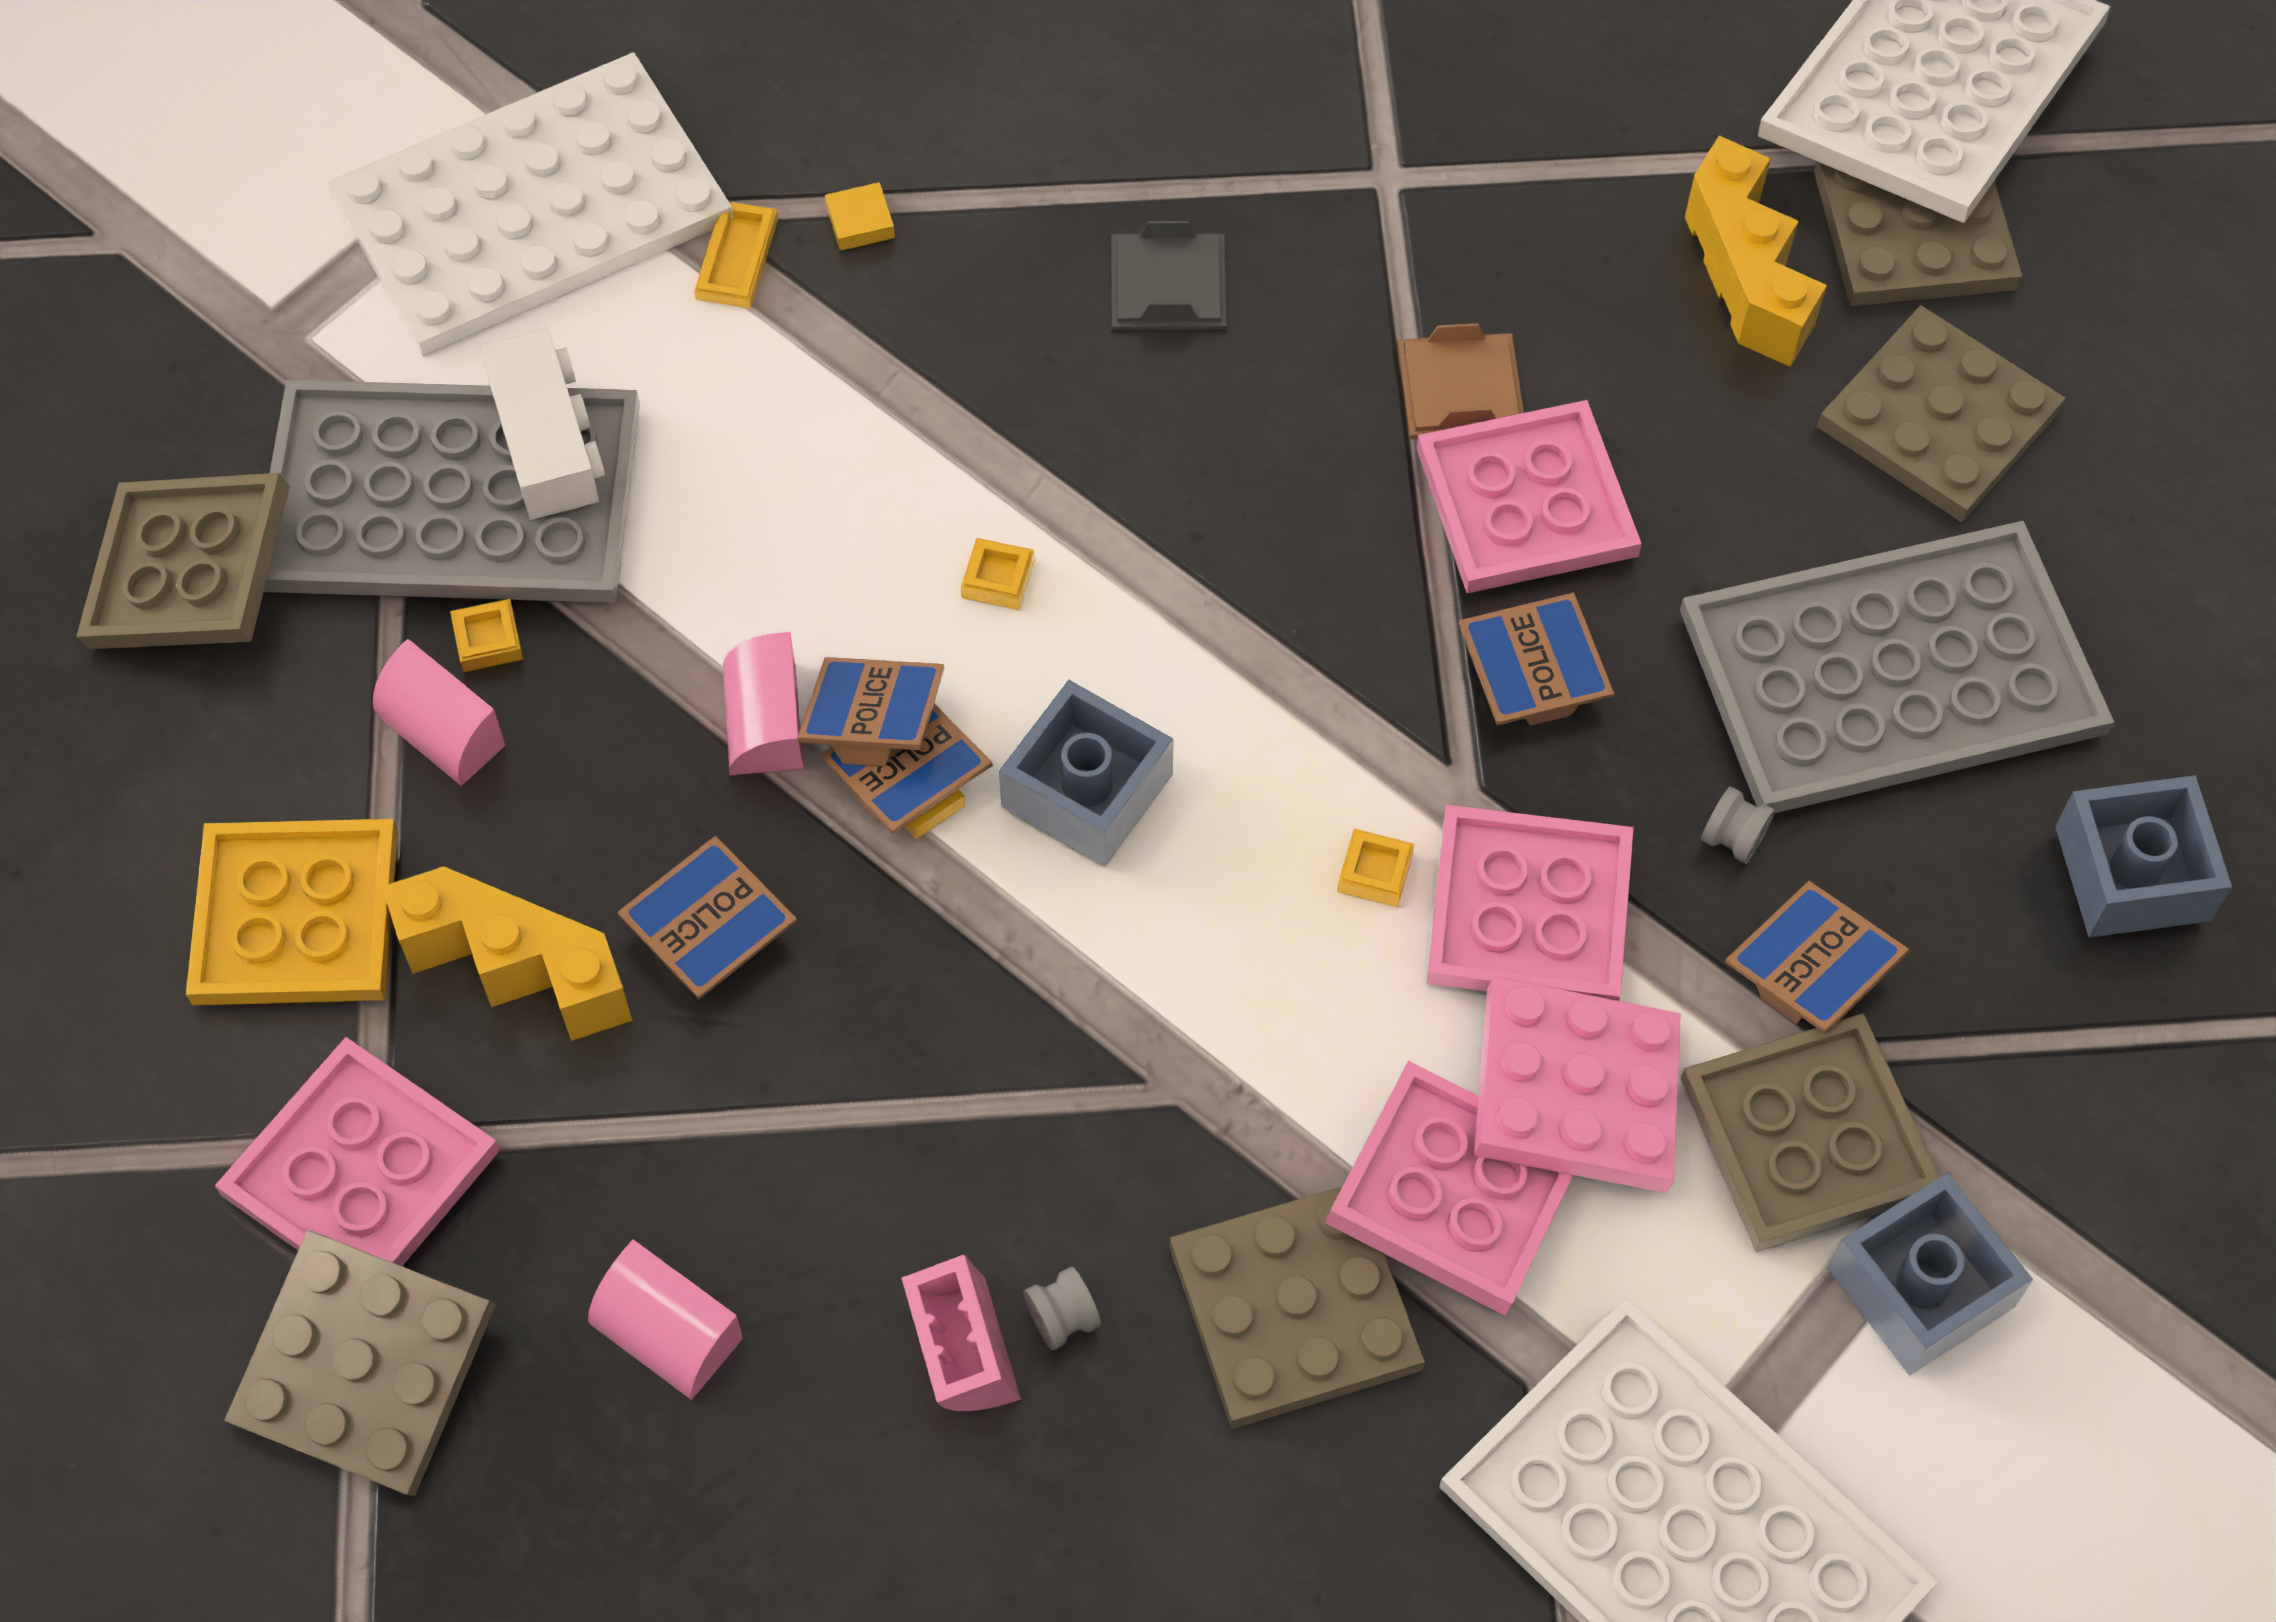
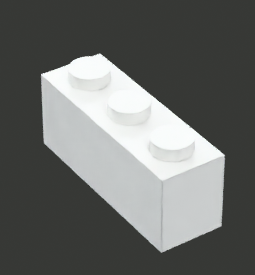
M549 327L479 345L529 520L600 502L594 479L605 476L596 441L584 444L580 432L590 429L581 394L569 396L566 384L576 382L567 347L555 350Z

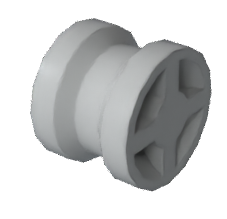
M1730 786L1715 807L1704 829L1701 841L1711 846L1722 844L1732 849L1735 859L1747 864L1766 834L1776 810L1765 804L1754 806L1746 802L1743 793Z
M1069 1267L1059 1272L1056 1282L1046 1287L1035 1284L1023 1290V1296L1030 1315L1041 1337L1051 1350L1065 1345L1068 1335L1078 1330L1091 1332L1101 1327V1320L1096 1305L1083 1279L1074 1267Z

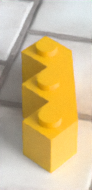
M1718 136L1694 175L1685 219L1692 236L1697 235L1705 253L1703 262L1719 299L1724 298L1731 314L1730 325L1738 344L1791 367L1815 327L1827 285L1785 267L1798 221L1759 204L1771 158Z
M444 866L382 886L399 943L412 974L473 954L491 1007L553 987L571 1041L633 1021L604 933Z

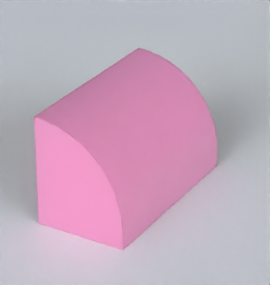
M791 632L767 634L747 640L733 648L723 661L729 774L741 775L804 769L802 743L798 742L797 739L800 731L796 662Z
M409 639L400 645L382 669L373 692V708L376 716L462 786L506 746L495 710Z
M632 1240L607 1271L593 1297L588 1314V1321L591 1326L691 1400L743 1339L736 1314L635 1240Z
M961 1255L902 1277L937 1403L943 1408L952 1411H976L1021 1400L985 1277L965 1255Z

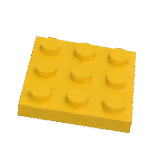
M394 819L204 823L186 996L191 1005L385 1000L391 915L382 886L394 883L398 829Z

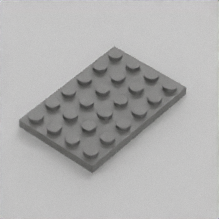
M286 379L270 473H280L290 485L264 592L616 603L640 409L638 391L567 388L569 396L581 394L585 405L590 429L580 431L584 444L596 441L605 473V476L594 479L600 502L529 520L490 385Z
M2024 521L1683 598L1680 607V613L1756 806L1765 804L1775 809V813L2108 735L2115 723Z

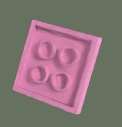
M1587 400L1418 435L1416 449L1467 594L1639 557L1642 543Z
M1446 805L1426 984L1487 991L1493 976L1619 1001L1621 997L1634 827Z
M1493 976L1486 995L1474 1156L1667 1193L1674 1182L1681 1013Z
M345 1037L216 1183L215 1187L222 1197L296 1250H299L308 1229L403 1266L498 1154L500 1149L494 1138Z
M1408 1060L1339 1192L1325 1223L1506 1316L1573 1175L1474 1156L1479 1096Z

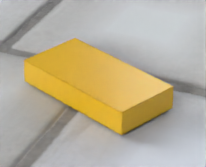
M729 202L732 206L733 217H730L729 211L716 219L694 290L695 299L751 309L778 222L777 209Z

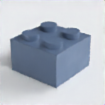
M1068 679L999 770L1001 807L1105 867L1173 775L1174 738Z
M2196 775L2073 791L2055 826L2088 937L2210 922L2232 889V884Z
M1948 1172L1841 1239L1827 1267L1909 1376L2015 1308L2033 1281V1278Z

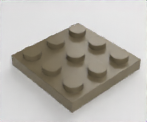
M1816 161L1814 174L1850 307L2018 290L2023 276L1995 182L1989 187L1965 223H1962Z
M1920 305L1821 413L1817 427L1963 523L2058 415L2066 398Z
M280 473L118 483L76 637L88 649L251 642L290 485Z
M1864 1013L1838 1021L1826 1034L1814 1028L1689 1066L1683 1070L1680 1079L1755 1252L1883 1213L1940 1177Z
M1343 1186L1169 1238V1248L1231 1430L1423 1371L1425 1361L1385 1254L1325 1223Z
M307 1229L224 1421L406 1495L415 1496L496 1303Z

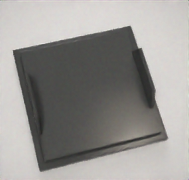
M1148 221L1141 234H1111L1112 330H1226L1224 234H1196L1189 221Z

